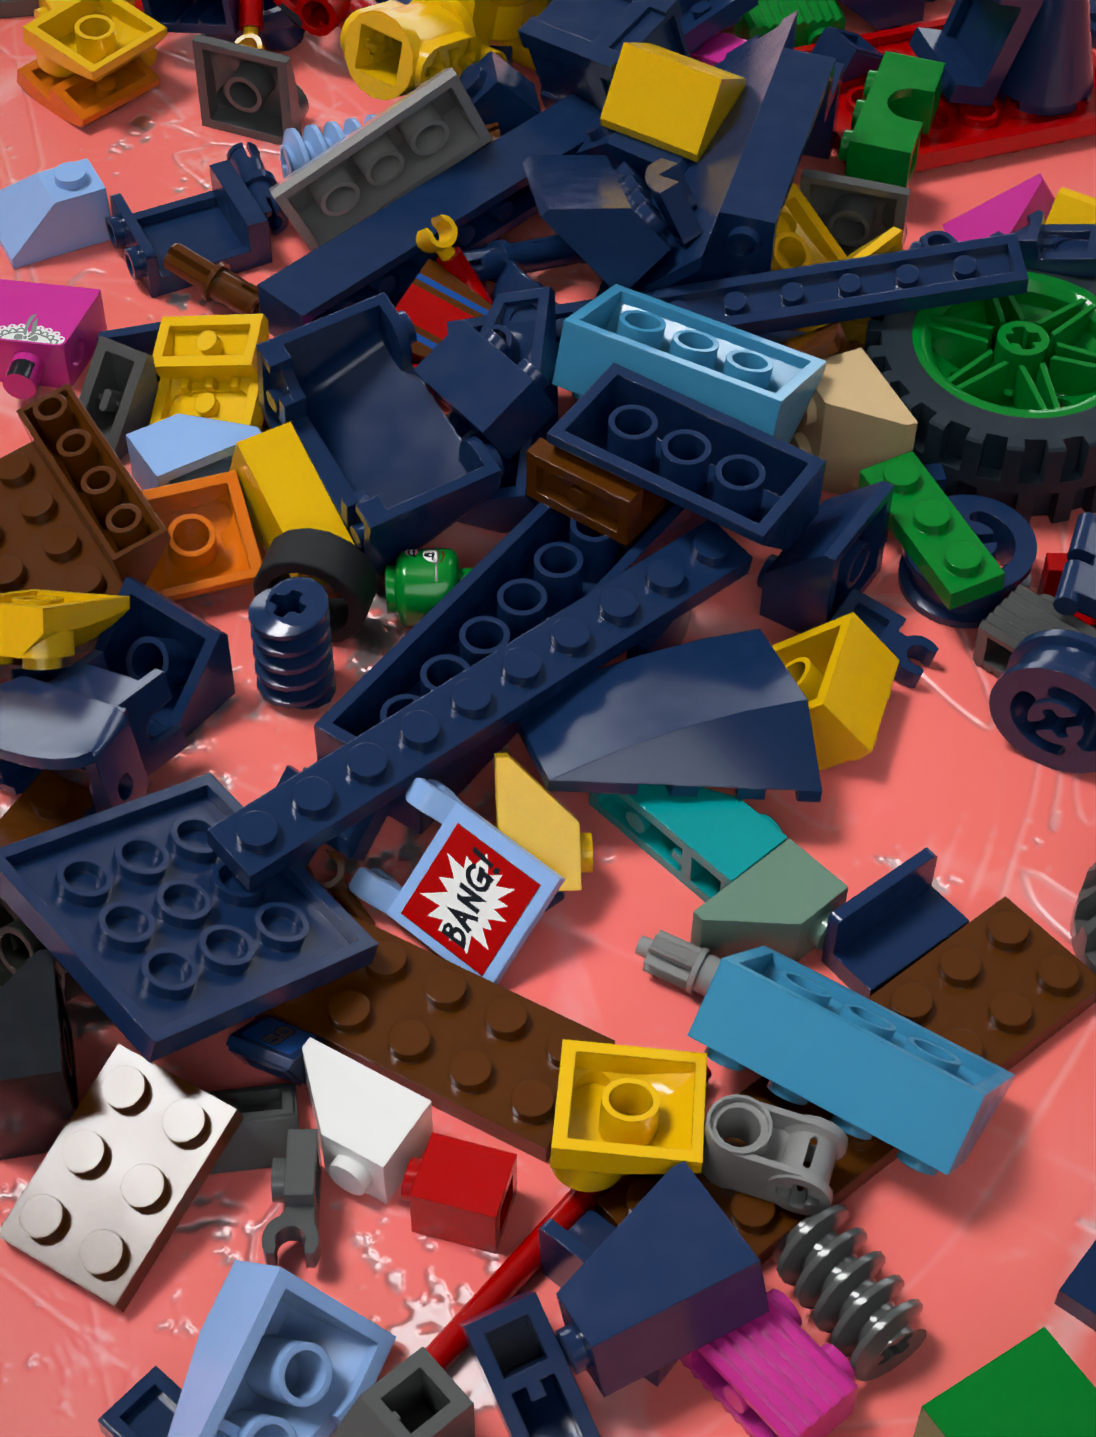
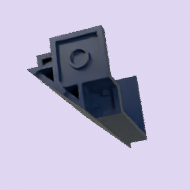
M798 10L782 19L780 26L762 37L758 34L728 52L725 59L714 66L746 78V86L698 162L692 161L684 173V177L697 202V208L693 211L704 233L683 244L677 241L672 236L669 228L666 227L662 232L671 249L630 289L641 292L772 271L777 224L802 155L827 160L831 156L844 63L836 62L834 57L794 50ZM604 280L596 297L610 288Z

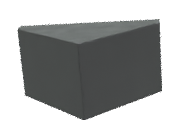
M100 336L79 399L121 460L128 453L126 434L146 427L150 423L158 390L154 358L152 355Z

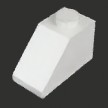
M309 1037L302 1047L306 1084L316 1129H318L325 1170L331 1179L345 1191L359 1196L367 1193L387 1204L403 1182L410 1159L413 1156L420 1158L426 1150L431 1133L433 1132L432 1102Z

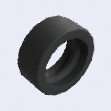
M312 528L293 529L274 538L253 581L254 597L266 589L273 588L280 581L291 578L289 575L291 573L314 576L331 585L343 597L336 599L328 598L332 642H341L357 634L366 619L378 590L377 572L368 557L350 541L327 531Z

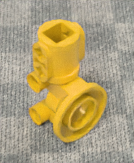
M390 0L353 12L346 19L342 27L340 46L344 52L349 73L358 87L370 97L384 101L408 94L413 88L419 87L445 68H453L460 78L468 66L478 63L490 51H493L507 62L506 55L503 52L489 45L512 46L513 62L536 72L529 49L523 47L518 30L532 16L537 17L548 6L549 0H412L406 5L396 0Z

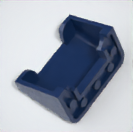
M385 292L256 345L259 401L269 429L291 421L355 546L368 557L377 572V576L385 573L386 565H395L398 554L403 550L422 548L498 492L501 477L504 475V465L494 445L489 442L484 444L476 436L462 441L425 383L413 371L415 368L412 365L411 345L417 342L414 325L405 311L397 312Z

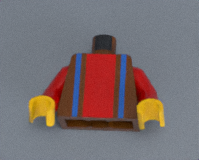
M438 215L431 218L432 226L439 234V240L435 239L433 233L428 228L417 232V246L423 252H436L439 257L436 262L428 259L395 307L397 312L403 310L408 314L416 331L417 342L411 345L412 365L414 368L448 335L447 322L487 316L493 304V300L461 248L452 247L457 240L458 231L454 220L446 215Z

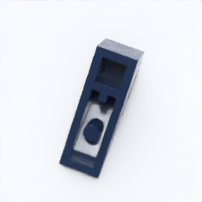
M528 1290L458 1323L509 1437H600L536 1292Z

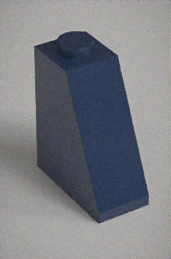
M683 1161L668 1170L556 1293L565 1326L555 1330V1336L574 1374L577 1375L587 1370L605 1398L769 1312L761 1262L687 1163Z

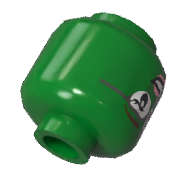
M452 548L403 550L398 554L395 565H386L385 589L388 614H397L400 623L404 627L413 628L473 568H461L459 556Z

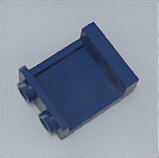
M956 0L942 30L917 27L909 45L919 58L946 63L941 92L948 102L991 107L1044 0Z
M230 160L209 165L212 191L136 213L131 212L121 193L110 195L112 216L105 219L110 240L115 249L121 247L124 249V258L130 276L133 280L141 279L152 298L193 286L163 266L164 257L174 243L186 246L216 265L221 261H225L230 265V271L234 273L272 263L268 219Z

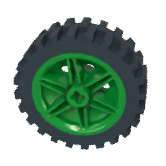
M1026 268L1029 280L1027 293L871 317L867 324L864 352L917 420L913 452L923 465L939 463L943 466L947 478L944 491L946 496L978 495L1000 501L1016 510L1029 524L1031 516L1048 515L1051 523L1069 521L1071 510L1082 508L1085 512H1096V277L1060 275Z

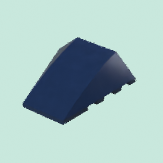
M761 629L700 639L639 655L601 668L514 722L547 791L637 795L638 784L665 785L671 796L697 797L698 787L701 786L736 788L737 799L765 800L766 789L796 790L797 801H821L822 787L808 700Z

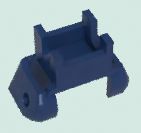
M94 649L48 683L27 676H20L1 683L0 789L15 795L23 794L44 769L51 772L69 769L85 770L90 780L89 789L94 806L87 810L83 817L146 796L147 789L152 784L149 776L188 746L183 728L174 724L152 739L149 738L147 733L150 718L173 698L165 672L155 668L140 680H136L109 671L103 652Z

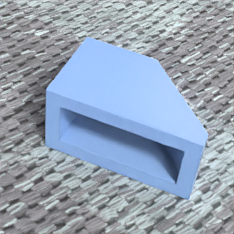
M178 413L126 434L132 476L142 490L228 472L236 442L262 432L256 426Z

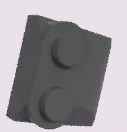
M196 35L192 39L202 126L277 145H282L283 134L287 128H295L302 137L301 121L308 113L309 103L305 93L295 82L291 57L209 36Z
M803 169L800 190L846 256L892 227L903 230V251L907 237L906 223L911 189L819 170Z

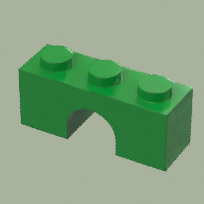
M885 51L878 71L869 70L864 87L863 100L858 99L855 104L851 130L845 129L842 136L838 160L846 162L845 176L909 187L917 166L921 134H929L940 104L946 63Z

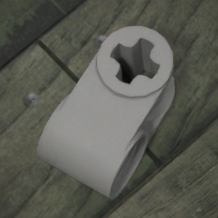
M733 1094L724 1096L713 1103L707 1113L704 1126L702 1173L711 1183L721 1188L732 1189L776 1203L781 1208L802 1215L818 1214L831 1207L833 1190L830 1188L829 1183L835 1162L842 1159L846 1154L848 1136L835 1123L822 1117L795 1113L760 1102L747 1095ZM723 1138H738L746 1142L748 1146H732L724 1142ZM815 1138L817 1146L810 1144V1140ZM805 1162H809L811 1166L809 1168H805L803 1164ZM797 1185L803 1186L804 1190L798 1191Z

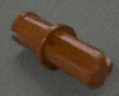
M174 243L170 247L163 260L164 268L202 290L201 297L206 302L214 300L236 314H260L257 286L230 271L228 263L221 261L216 265L180 243Z

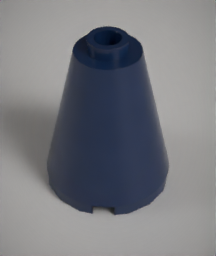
M1044 0L997 93V96L1004 102L1006 95L1019 101L1018 110L1025 113L1042 116L1063 115L1075 111L1077 103L1085 99L1086 103L1091 98L1094 86L1089 0Z

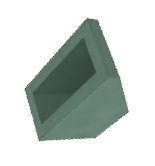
M789 838L693 911L690 943L701 948L710 949L712 955L721 959L765 945L798 962L815 947L818 950H823L828 917L835 909L846 903L848 886Z

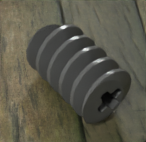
M837 1204L797 1224L775 1247L772 1259L775 1263H778L776 1270L781 1280L788 1285L796 1286L794 1294L802 1307L814 1309L812 1318L820 1331L832 1333L831 1344L838 1348L845 1357H851L850 1364L855 1371L856 1379L866 1382L891 1371L922 1345L926 1338V1330L919 1329L915 1331L911 1325L922 1312L923 1304L919 1299H910L897 1306L893 1303V1300L904 1287V1280L900 1275L894 1274L878 1282L875 1280L874 1277L884 1266L886 1258L881 1251H873L858 1258L856 1254L868 1239L867 1233L863 1228L856 1227L840 1235L838 1231L846 1223L850 1215L845 1205Z

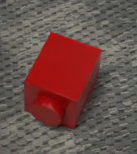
M432 1132L423 1158L413 1156L408 1163L403 1178L401 1200L410 1203L411 1231L496 1254L517 1193V1154Z

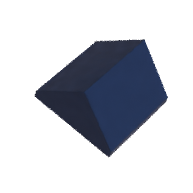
M126 577L118 595L130 596V609L111 627L100 634L94 649L103 652L109 671L136 680H140L155 668L164 671L173 698L150 718L147 733L152 737H156L174 724L183 728L187 738L235 694L228 634L135 578Z

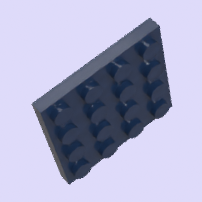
M211 773L0 847V896L149 1063L372 964L378 947V943L298 861L250 892L244 887L207 844V829L243 808Z

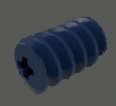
M292 577L282 580L273 588L266 589L254 597L248 607L253 657L255 659V674L257 675V690L264 700L274 706L302 710L316 709L331 702L336 691L328 594L320 583L310 577Z

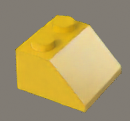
M854 612L771 645L808 700L819 770H825L847 761H856L872 753L900 661Z

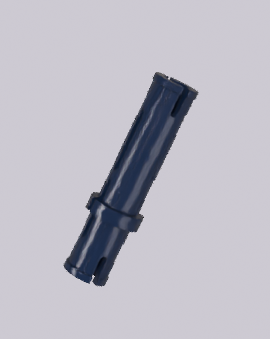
M558 234L514 243L500 239L491 241L485 248L463 252L481 282L492 281L496 283L509 260L518 261L523 266L522 271L525 274L577 263H586Z

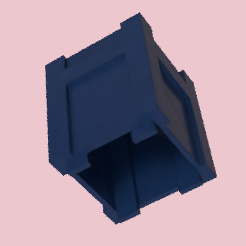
M553 0L537 17L532 16L518 30L523 47L528 48L542 86L540 96L545 109L573 93L602 111L624 42L652 43L690 57L680 22L683 14L679 0Z

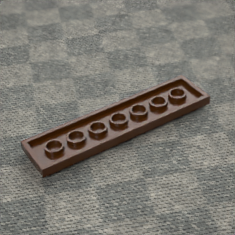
M1004 896L868 997V999L1009 1071L1096 1002V974L1010 899ZM763 1076L739 1093V1095H747L760 1102L802 1115L818 1116L831 1121L833 1116L832 1113L810 1101L806 1105H798L780 1098L767 1088L769 1079ZM846 1133L848 1136L846 1154L842 1159L835 1162L829 1183L830 1188L833 1190L831 1207L842 1202L897 1159L898 1149L875 1136H872L871 1140H863ZM723 1138L724 1142L732 1146H748L746 1142L738 1138ZM815 1138L811 1139L810 1144L817 1146V1140ZM805 1162L803 1166L805 1168H809L811 1164L809 1162ZM702 1171L701 1173H694L759 1258L761 1264L772 1257L775 1247L782 1238L797 1224L812 1216L793 1213L781 1208L776 1203L732 1189L721 1188L711 1183ZM665 1174L628 1175L595 1200V1212L617 1227ZM797 1185V1190L803 1191L804 1187Z

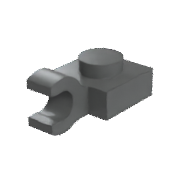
M288 1129L286 1158H273L271 1175L272 1202L285 1203V1209L280 1216L270 1221L263 1231L262 1248L266 1265L277 1266L278 1250L281 1245L288 1241H299L304 1244L307 1268H316L320 1260L321 1247L318 1227L322 1162L318 1129Z

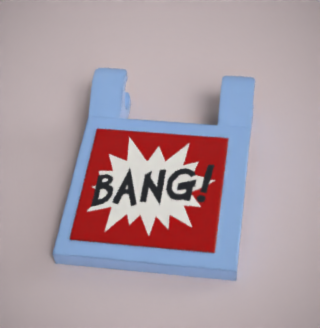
M417 777L406 792V801L416 809L442 823V826L403 887L383 869L372 868L369 870L368 868L360 867L351 879L349 889L363 901L386 913L445 960L498 984L565 881V878L464 804L444 784L438 780H425L424 778Z

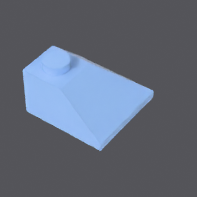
M88 158L62 163L55 168L35 173L0 190V246L13 269L110 240L105 221L106 217L110 216L106 187Z

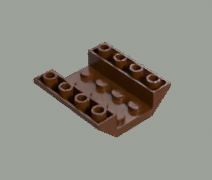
M69 383L18 409L16 412L31 442L0 458V593L40 589L118 595L126 577L135 578L146 585L171 537ZM13 658V663L11 664L22 665V658Z

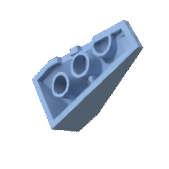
M235 1260L200 1330L167 1437H330L358 1397L376 1383L397 1336L280 1266Z

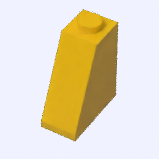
M291 421L236 442L229 471L236 470L254 535L266 552L274 538L288 530L302 528L331 532L354 544ZM299 573L289 574L291 578L310 577L322 586L328 584L314 576Z

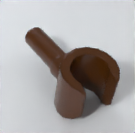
M325 849L337 864L338 871L333 880L321 882L315 878L313 871L308 865L305 870L324 889H327L349 914L375 925L374 920L350 891L349 884L344 879L345 863L342 857L335 851Z

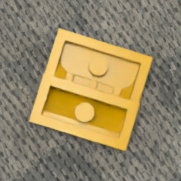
M264 314L162 316L153 351L155 371L160 377V382L149 425L179 413L256 426L261 431L264 415L259 401L256 345L269 340L267 317Z

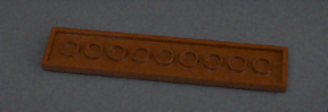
M44 769L0 818V847L84 818L83 814L94 806L90 790ZM353 915L351 916L378 943L372 964L253 1016L257 1018L262 1015H272L322 1038L324 1045L429 1099L433 1107L545 1163L551 1156L563 1039L615 1044V1040Z

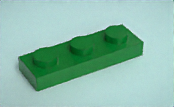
M913 451L860 470L859 488L881 481L894 485L888 528L948 610L1003 589L1005 572Z

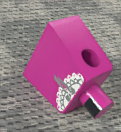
M0 279V381L3 382L6 392L18 399H30L35 395L38 386L60 388L67 383L73 386L94 355L98 333L107 331L101 289Z

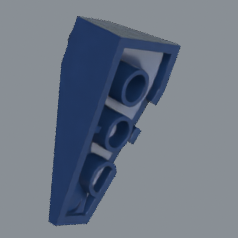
M548 286L497 294L480 334L482 335L488 327L491 328L514 351L509 357L510 360L516 365L523 358L532 363L549 381V384L543 391L558 408V386L552 384L557 360L554 290ZM451 410L448 420L462 441L476 436L484 444L487 443ZM558 410L509 461L500 455L504 465V475L501 477L498 492L457 522L498 533H507L540 503L526 495V451L540 437L547 440V432L559 421Z

